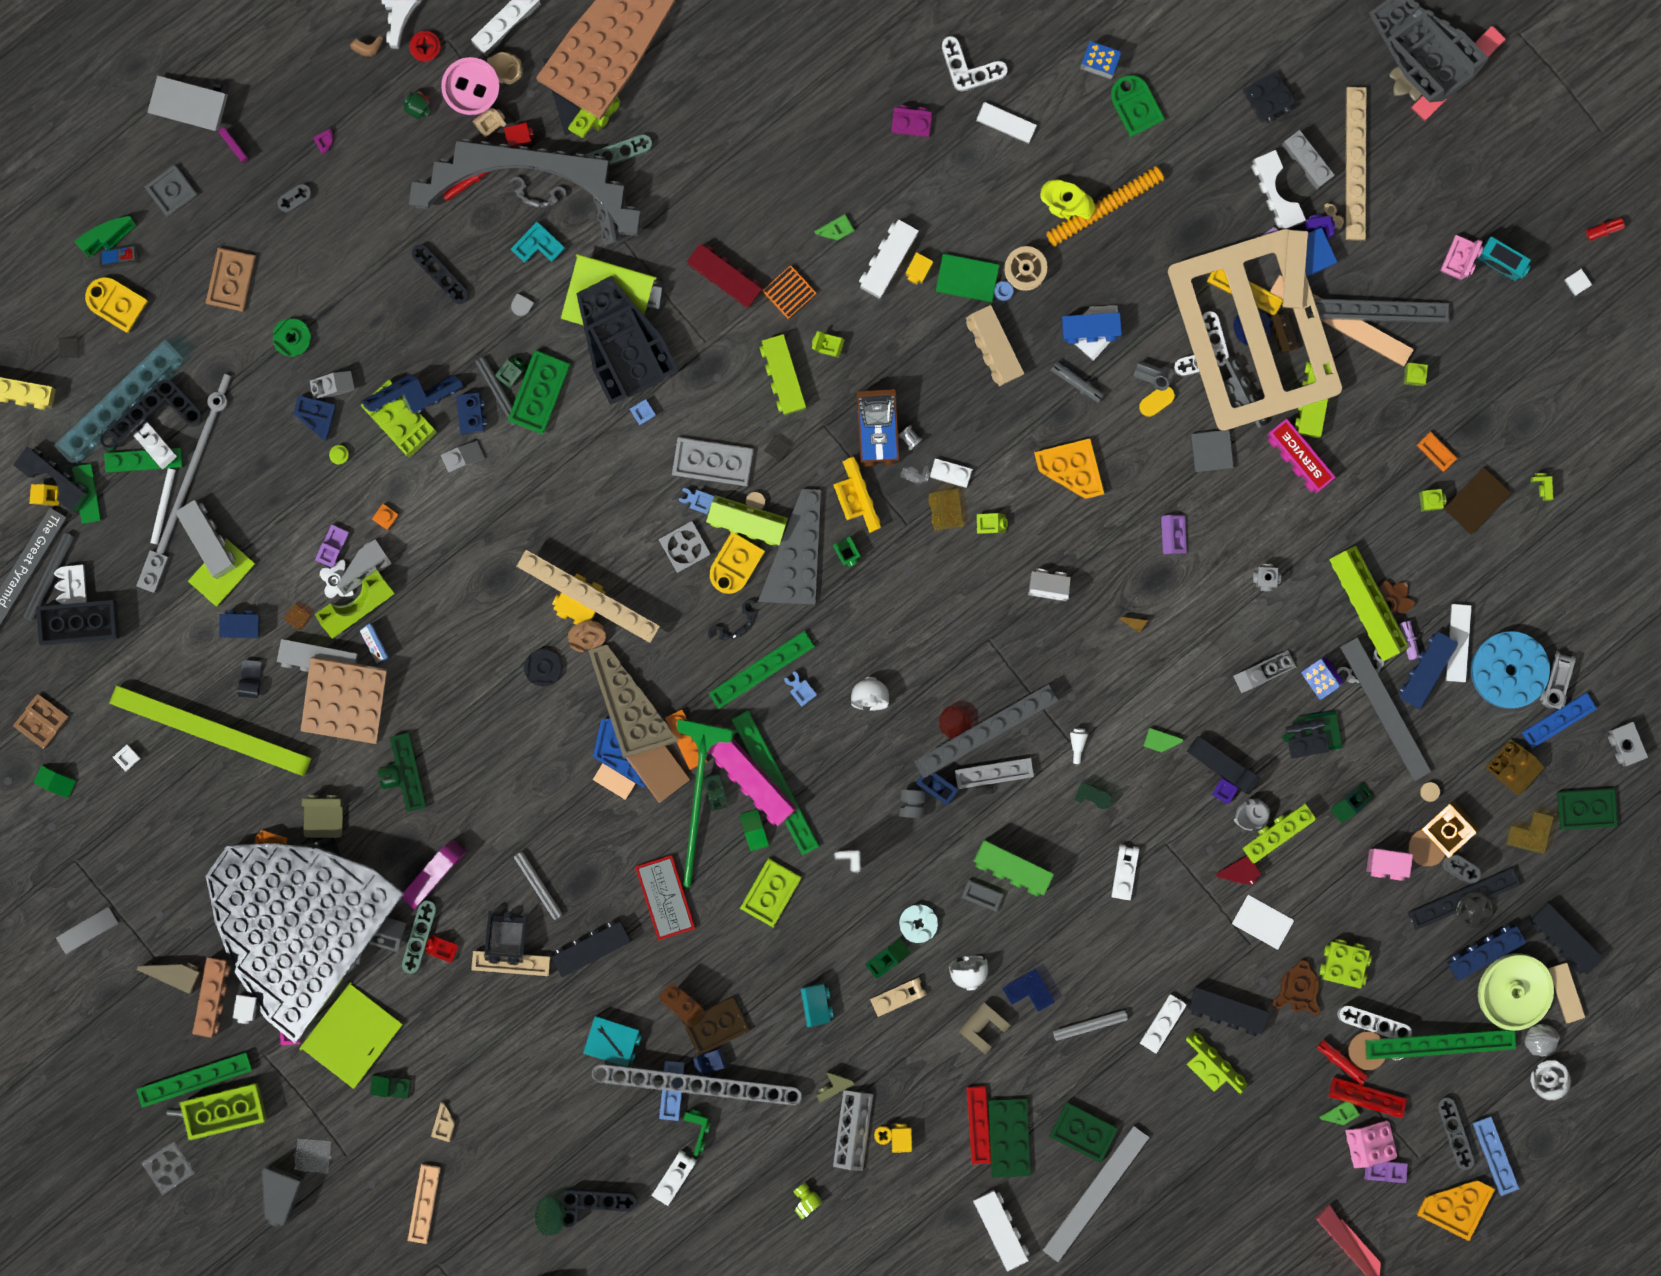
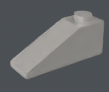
M376 540L366 543L358 551L337 584L338 589L344 596L361 585L362 580L376 570L380 572L392 564Z

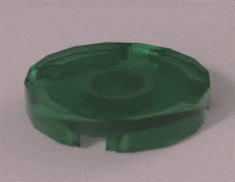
M545 1197L540 1200L536 1207V1226L540 1233L545 1236L560 1233L565 1223L563 1222V1217H565L564 1206L557 1198Z

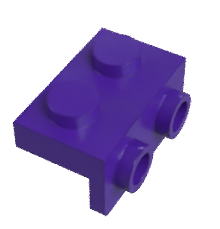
M1321 214L1310 216V219L1303 225L1304 231L1312 232L1319 228L1324 229L1327 240H1330L1336 231L1335 221L1331 220L1330 216L1321 217Z

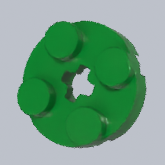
M282 320L273 330V344L285 356L297 357L305 353L310 346L312 339L310 330L301 320ZM289 333H290V334L296 333V337H295V338H296L297 340H296L295 342H293V341H291L290 343L288 342V339H289V338H288L287 335H288Z

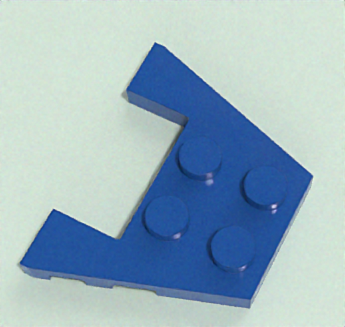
M601 719L593 757L641 787H645V783L633 767L629 766L628 760L626 758L623 759L611 719Z

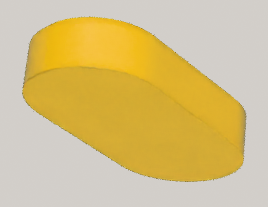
M1170 387L1164 391L1155 390L1141 401L1139 405L1140 412L1147 417L1154 416L1173 401V390Z

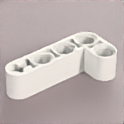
M1349 1005L1341 1006L1337 1013L1338 1018L1342 1022L1389 1038L1399 1037L1397 1031L1401 1027H1404L1407 1031L1405 1037L1412 1036L1410 1027L1405 1024ZM1349 1009V1013L1357 1015L1356 1023H1354V1018L1347 1017L1345 1019L1343 1011L1347 1012ZM1364 1015L1370 1017V1022L1366 1026L1361 1024V1018ZM1382 1021L1388 1023V1029L1384 1032H1381L1379 1029V1024Z

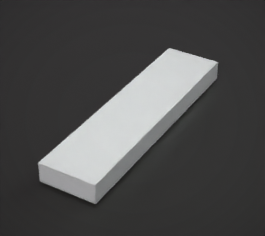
M1451 604L1449 638L1459 644L1447 664L1446 681L1466 682L1471 606Z

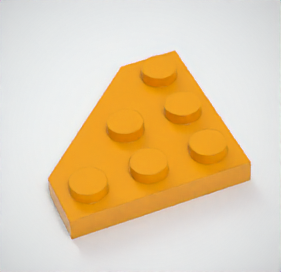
M1090 439L1034 452L1040 473L1084 499L1104 495Z
M1475 1180L1425 1197L1416 1215L1470 1241L1495 1189Z

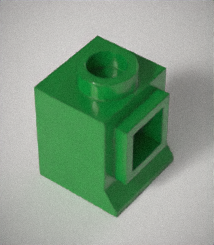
M850 536L840 543L833 545L843 566L848 565V567L859 563L858 558L861 556ZM850 547L854 556L845 560L841 551Z

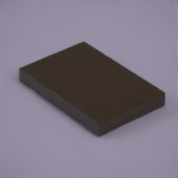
M1483 467L1443 509L1472 535L1511 493Z
M734 996L704 1010L705 1014L693 1028L682 1021L698 1056L751 1031Z

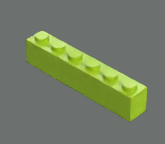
M1354 546L1329 559L1333 570L1337 573L1342 587L1346 590L1351 604L1355 607L1360 621L1364 624L1368 636L1373 641L1377 653L1382 660L1385 661L1410 648L1357 547Z

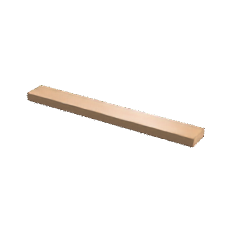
M1279 275L1270 292L1283 299L1284 279ZM1312 293L1314 299H1322ZM1320 319L1327 325L1403 367L1413 351L1409 346L1362 320Z

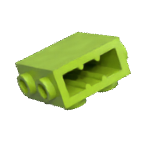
M1336 939L1335 942L1330 941V944H1326L1324 956H1326L1325 964H1321L1319 974L1322 975L1321 979L1361 989V986L1365 985L1367 974H1364L1366 966H1370L1372 955H1369L1370 951L1365 950L1366 946L1354 943V947L1346 945L1347 941Z

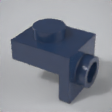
M721 1049L694 1058V1067L699 1076L727 1067Z

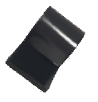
M242 660L238 697H259L260 661Z

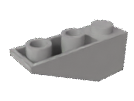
M1287 650L1233 677L1241 693L1296 668V665Z

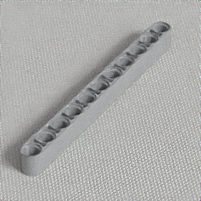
M602 1064L596 1065L592 1070L593 1078L597 1082L786 1105H796L801 1100L800 1091L793 1087ZM598 1068L606 1070V1076L602 1079H598L595 1075ZM618 1070L625 1072V1078L622 1081H617L614 1077ZM638 1072L644 1074V1081L642 1083L634 1081V1075ZM656 1075H661L664 1078L660 1086H656L653 1083V1078ZM675 1077H680L683 1080V1084L679 1088H675L672 1085ZM695 1079H699L702 1083L699 1090H693L691 1087V1083ZM713 1082L720 1083L721 1089L719 1092L714 1093L711 1091L710 1086ZM733 1084H738L740 1087V1092L736 1095L730 1093V1086ZM752 1086H756L759 1089V1094L756 1097L749 1095V1089ZM772 1088L778 1091L776 1099L768 1097V1091ZM790 1091L797 1093V1099L793 1102L787 1099V1094Z

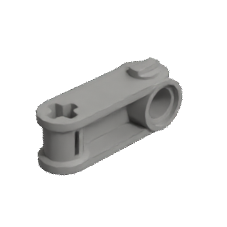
M1556 651L1550 668L1547 686L1540 696L1541 704L1552 709L1564 708L1567 699L1565 695L1576 656L1569 657ZM1551 693H1554L1558 698L1555 704L1549 701Z

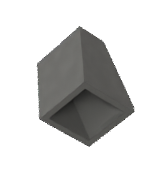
M268 1165L262 1171L265 1219L269 1220V1224L279 1227L288 1222L304 1178Z

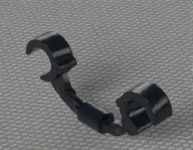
M746 600L743 603L742 613L747 614L749 622H747L745 627L742 626L736 630L737 634L728 636V634L723 633V627L713 626L708 631L709 638L711 639V632L714 629L720 631L719 640L726 641L744 635L747 632L746 630L750 628L755 612L746 611L745 606L748 603L756 604V602Z

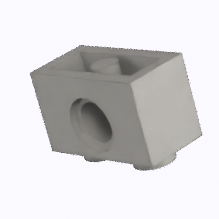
M1633 722L1609 731L1608 739L1610 744L1615 746L1617 750L1615 756L1619 764L1628 766L1648 758ZM1625 739L1631 743L1629 750H1625L1622 747V742Z

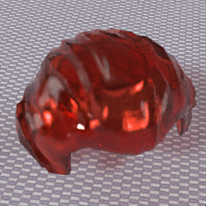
M948 706L945 707L939 716V728L942 734H945L948 738L954 739L971 729V718L964 708Z

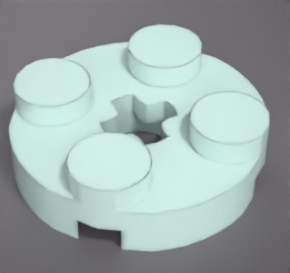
M921 904L912 905L905 909L899 921L900 930L904 937L915 943L926 942L931 939L938 927L937 917L933 910ZM921 918L924 926L923 928L919 927L916 929L913 921Z

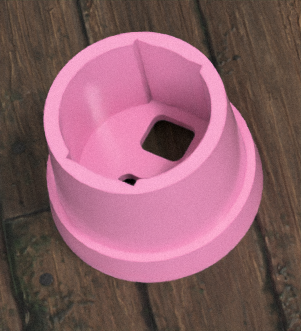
M473 57L462 58L451 64L444 73L441 86L442 94L447 104L455 111L465 115H480L492 107L497 99L499 92L498 76L487 62ZM460 77L469 80L464 91L456 88ZM477 84L487 88L482 98L473 95Z

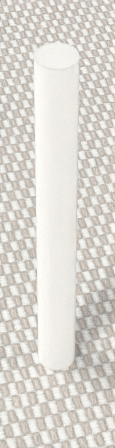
M169 468L150 542L157 545L176 471Z

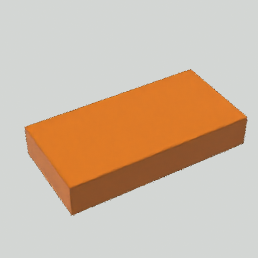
M1431 431L1416 445L1442 472L1457 459Z

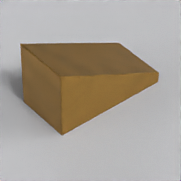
M1120 618L1122 622L1138 633L1147 623V620Z

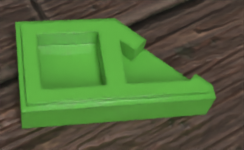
M844 214L814 232L816 235L838 241L855 230Z
M1149 728L1143 746L1163 752L1182 743L1183 739Z
M1344 1101L1319 1116V1118L1345 1125L1360 1116L1354 1104Z

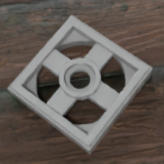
M692 521L659 539L677 573L711 555ZM684 530L691 531L696 537L688 541L684 539L681 532ZM674 536L678 545L669 551L668 543L670 538ZM684 543L688 545V550L686 551L681 549V545ZM700 543L701 552L695 559L692 547ZM682 554L686 556L689 563H679L673 558Z

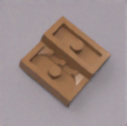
M37 694L25 708L24 713L14 723L13 727L42 749H45L68 719V716Z

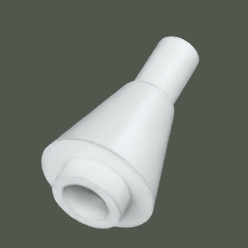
M1074 728V731H1070L1074 751V764H1081V752L1084 749L1089 734L1083 728Z

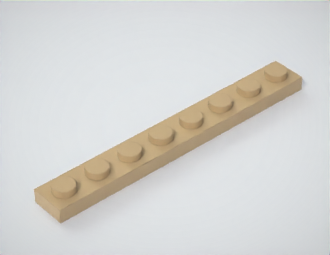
M1347 87L1345 240H1365L1366 87Z
M528 550L524 552L517 564V567L649 643H651L660 627Z

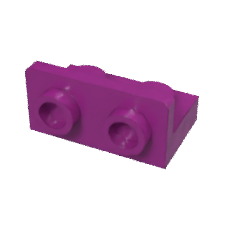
M898 105V108H894L891 133L929 138L932 112H928L929 109L918 107L917 110L909 109V106Z

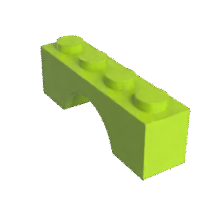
M376 570L362 580L361 593L353 602L343 606L330 603L317 612L315 616L333 639L378 605L394 595V592L379 571Z

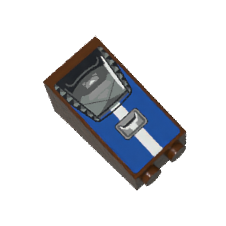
M895 389L857 392L861 464H865V467H874L876 463L883 462L884 466L895 465V462H899Z

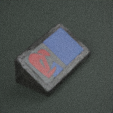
M137 244L114 247L109 251L107 249L99 250L100 268L105 269L140 263Z

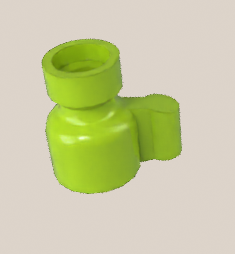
M806 1182L793 1191L797 1197L801 1198V1202L795 1209V1212L801 1219L823 1203L816 1192L809 1191V1186Z

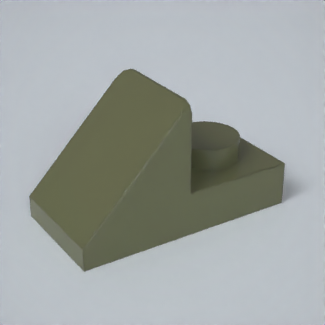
M826 1072L833 1086H823L818 1089L819 1093L816 1096L819 1102H822L854 1085V1082L851 1079Z

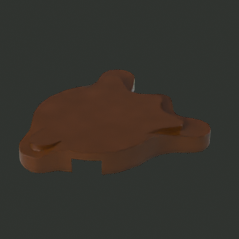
M1298 961L1296 966L1289 969L1283 975L1280 983V993L1272 1001L1274 1008L1281 1009L1288 1003H1291L1293 1012L1297 1013L1302 1010H1308L1312 1015L1320 1013V1007L1317 1003L1319 981L1311 970L1308 961Z

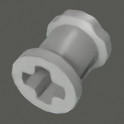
M911 425L898 435L899 438L906 442L910 451L923 440L922 437L919 438Z

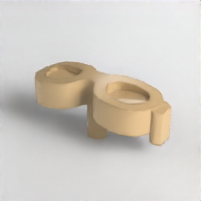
M1325 204V212L1335 221L1336 228L1340 230L1344 223L1343 218L1336 216L1337 209L1334 205Z

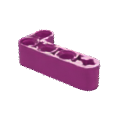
M454 839L449 841L405 890L402 899L415 910L467 851Z

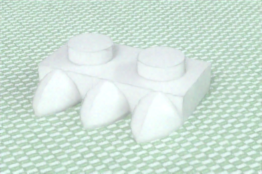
M84 565L64 566L57 569L54 575L65 580L58 582L55 588L66 593L59 595L56 601L61 604L87 602Z

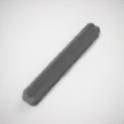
M481 357L476 360V364L508 418L513 406L485 357Z

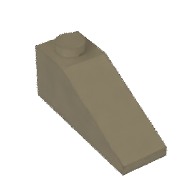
M189 962L187 965L138 966L137 968L138 971L189 994L193 992L201 975V971L197 970L198 966Z

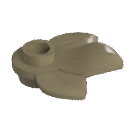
M1399 67L1392 70L1389 76L1396 80L1393 90L1394 95L1400 96L1409 93L1411 98L1416 101L1421 96V93L1404 77Z

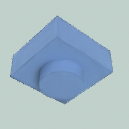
M646 399L630 409L640 426L656 416Z

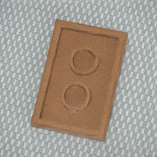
M218 248L206 304L244 312L256 256Z
M665 746L626 758L659 803L690 781Z

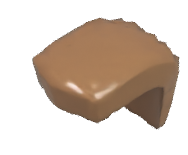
M379 36L371 45L364 44L355 39L350 44V47L363 56L372 57L377 54L383 37Z

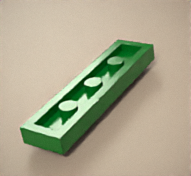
M171 449L177 457L164 469L183 468L182 449ZM146 450L104 453L106 473L162 469Z

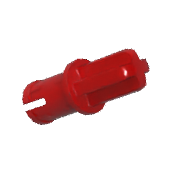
M1622 218L1607 223L1602 222L1601 225L1587 229L1586 234L1589 241L1605 235L1607 237L1610 233L1623 229L1625 224Z

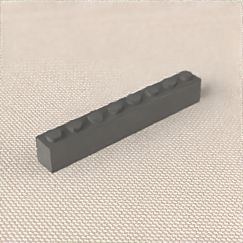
M1048 684L917 759L914 763L922 777L925 778L1056 703L1058 700Z

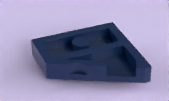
M298 395L293 414L320 438L327 441L336 405Z

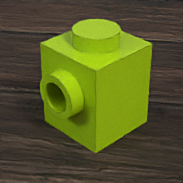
M1442 489L1419 493L1421 512L1444 508L1446 496L1445 493H1442Z

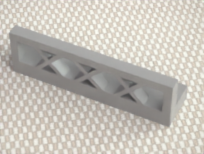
M843 1090L833 1167L863 1171L873 1094ZM850 1095L854 1096V1104L852 1106L849 1105ZM848 1115L851 1117V1124L849 1126L846 1123ZM847 1134L849 1140L848 1143L845 1145L843 1139L844 1136ZM844 1153L846 1162L845 1164H840L841 1155Z

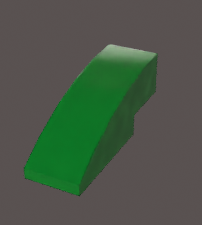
M130 216L117 218L94 227L74 242L90 258L103 246L109 251L137 225Z

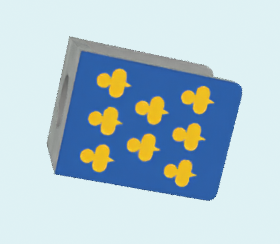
M1089 41L1080 69L1112 79L1121 52Z

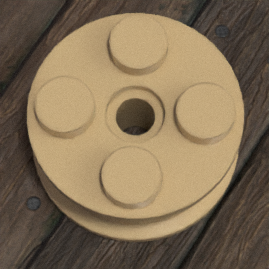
M1029 246L1019 247L1012 251L1006 260L1005 276L1013 287L1019 290H1032L1043 282L1047 273V261L1044 255L1036 248ZM1023 266H1028L1029 270L1024 271Z

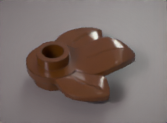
M1385 581L1379 588L1385 602L1391 603L1390 611L1392 614L1395 612L1405 613L1415 604L1413 600L1406 598L1408 592L1407 583H1398L1392 587L1388 581Z

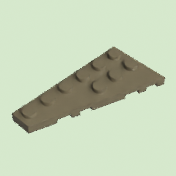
M604 645L588 650L623 759L679 742L678 738L671 732L668 725L662 720L641 689L632 680L629 673L622 667L620 661L610 648Z

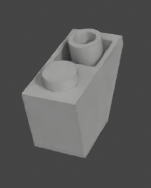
M351 371L331 373L310 381L313 399L340 395L355 390Z

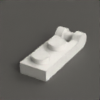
M146 421L142 425L143 427L139 431L136 430L132 435L155 462L164 469L177 456Z
M1120 844L1111 897L1131 900L1139 847L1133 846V848H1129L1126 845ZM1124 855H1130L1131 861H1125Z
M680 1150L652 1196L668 1206L697 1160L693 1157L689 1158L685 1155L684 1151ZM680 1161L687 1165L685 1169L678 1166Z

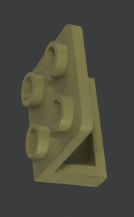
M307 795V799H302L305 837H342L343 799H338V795H326V799H318L319 795Z

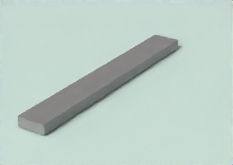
M1134 1126L1131 1128L1043 1248V1252L1059 1262L1149 1139L1147 1135Z

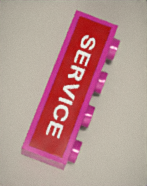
M1287 419L1267 434L1269 437L1267 439L1268 442L1282 452L1280 453L1282 459L1286 463L1290 462L1292 464L1293 472L1298 477L1302 476L1306 481L1304 485L1310 492L1318 493L1336 478Z

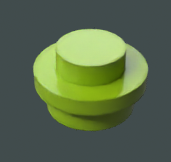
M337 445L330 450L329 457L333 463L340 465L348 460L349 453L344 446Z

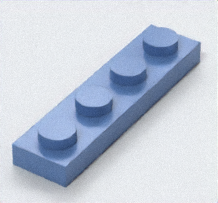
M1489 1116L1473 1122V1127L1500 1196L1518 1190L1519 1187L1492 1117Z

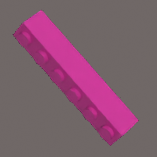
M734 739L730 743L719 742L710 747L708 754L711 753L715 757V763L720 768L724 767L726 769L728 777L733 782H738L741 786V791L754 800V805L760 811L763 810L767 814L766 818L770 823L779 826L798 809Z

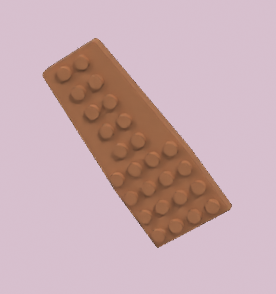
M595 0L567 33L536 77L537 81L601 120L634 73L676 0Z

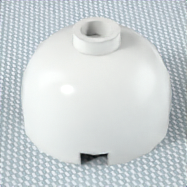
M866 677L865 680L860 681L854 686L851 695V705L862 710L863 706L871 707L870 710L873 711L885 709L889 705V691L875 677Z
M972 955L962 957L964 961L957 962V959L953 960L949 964L951 978L956 985L967 990H975L977 986L986 980L988 975L987 959L983 960L982 956Z
M1555 1060L1540 1063L1538 1069L1531 1074V1084L1534 1091L1546 1100L1560 1099L1570 1088L1571 1079L1568 1070L1564 1065Z

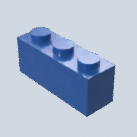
M1120 313L1062 316L1061 318L1063 341H1067L1068 344H1078L1079 340L1095 343L1098 342V339H1106V342L1117 341V338L1121 337Z

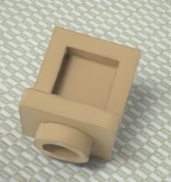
M491 107L473 120V123L484 137H487L499 126L504 127L506 125L502 112Z

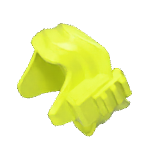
M1050 180L1041 188L1040 197L1042 201L1049 206L1051 213L1059 218L1069 219L1071 215H1076L1084 219H1090L1095 211L1092 197L1075 184L1062 180ZM1071 192L1073 194L1072 199L1067 202L1064 201L1063 195Z

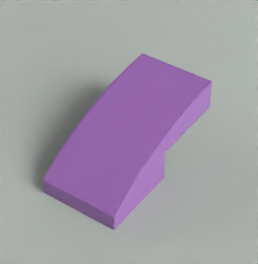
M331 524L315 560L333 568L350 532Z
M1386 1161L1365 1167L1364 1179L1406 1183L1408 1164Z

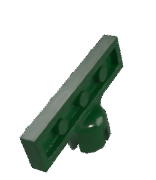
M409 733L389 737L394 764L378 769V778L390 776L389 779L379 781L383 789L400 787L406 812L426 808Z

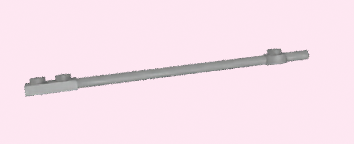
M224 374L218 391L208 397L207 402L211 410L157 551H149L136 585L137 587L156 593L169 557L163 554L178 518L175 511L179 510L183 505L217 413L227 407L228 401L225 392L231 379L229 375ZM216 398L220 399V404L218 405L214 404Z

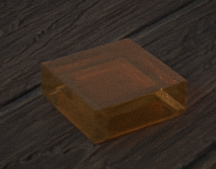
M294 604L284 617V620L300 631L310 617V614Z

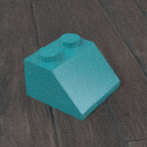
M824 984L801 987L807 1027L830 1023V1018H833L832 1006L828 1007L827 999H830L829 988H825Z

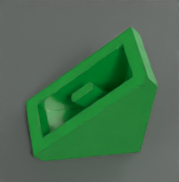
M41 765L33 783L47 791L69 799L77 781Z
M758 809L740 814L750 851L769 846Z

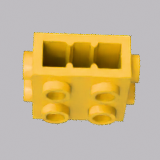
M576 573V579L605 595L606 592L602 590L603 586L595 582L591 585L585 582V577ZM561 593V595L557 594L552 603L555 606L554 610L557 611V616L565 620L567 617L574 619L573 623L576 625L584 621H592L596 614L592 609L564 593Z

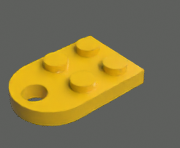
M111 278L94 280L88 286L85 295L86 303L92 312L126 333H129L148 300ZM95 287H100L102 289L101 296L93 297L92 290Z
M731 532L711 566L710 580L712 585L718 591L725 594H733L740 591L747 583L765 551ZM726 577L729 579L730 584L727 588L719 586L718 581L720 578Z

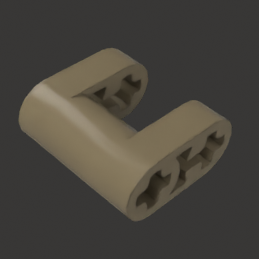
M983 1002L958 1031L986 1055L992 1047L978 1036L981 1030L989 1021L993 1022L1004 1033L1011 1025Z

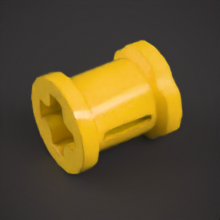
M880 1126L875 1130L874 1137L879 1144L890 1142L892 1134L888 1127ZM879 1131H881V1132L887 1131L886 1135H887L888 1138H887V1139L882 1138V1139L880 1140V1139H879L880 1135H879L878 1132H879Z

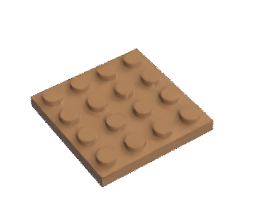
M311 656L301 731L376 744L378 741L388 669Z

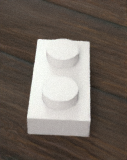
M935 459L930 478L967 488L972 469Z

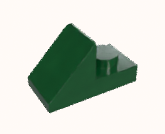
M372 1075L370 1095L408 1099L411 1079Z

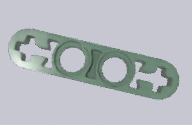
M639 135L588 153L586 158L594 159V156L597 154L602 157L604 152L609 151L613 154L612 160L609 161L610 166L647 153L652 148V141L647 135ZM641 139L649 142L646 144L647 148L643 149L642 146L636 148L638 152L634 153L632 142H635V145L640 144ZM623 145H628L631 148V152L628 155L620 153V148Z
M424 901L419 905L402 961V968L407 973H415L420 967L436 914V905L432 901ZM427 904H430V908L433 909L432 912L427 914V918H431L430 922L425 919H419L420 915L424 917L425 911L422 910V907L427 906ZM424 922L427 925L425 933L417 931L418 923ZM413 941H419L422 944L419 952L411 949ZM409 952L413 955H420L419 959L414 958L413 963L416 964V967L411 970L406 965V962H410L412 957L408 956Z

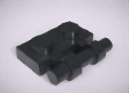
M1314 719L1310 720L1309 723L1299 724L1298 722L1293 723L1292 726L1285 727L1287 734L1294 733L1295 739L1287 740L1291 759L1329 752L1326 733L1318 734V729L1325 727L1324 720L1316 721ZM1311 730L1312 736L1301 737L1302 731Z

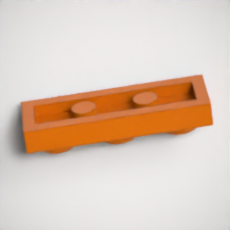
M680 710L665 719L671 732L678 738L679 742L677 744L691 770L698 765V748L691 737L679 733L677 730V719H687L683 710Z

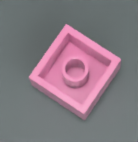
M1369 849L1366 872H1371V876L1385 878V874L1390 875V879L1404 881V877H1410L1413 854Z

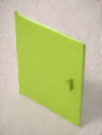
M576 254L577 260L561 319L583 325L576 293L610 276L645 315L653 282L657 277Z
M349 982L299 1049H303L354 1089L403 1024L352 986V982Z

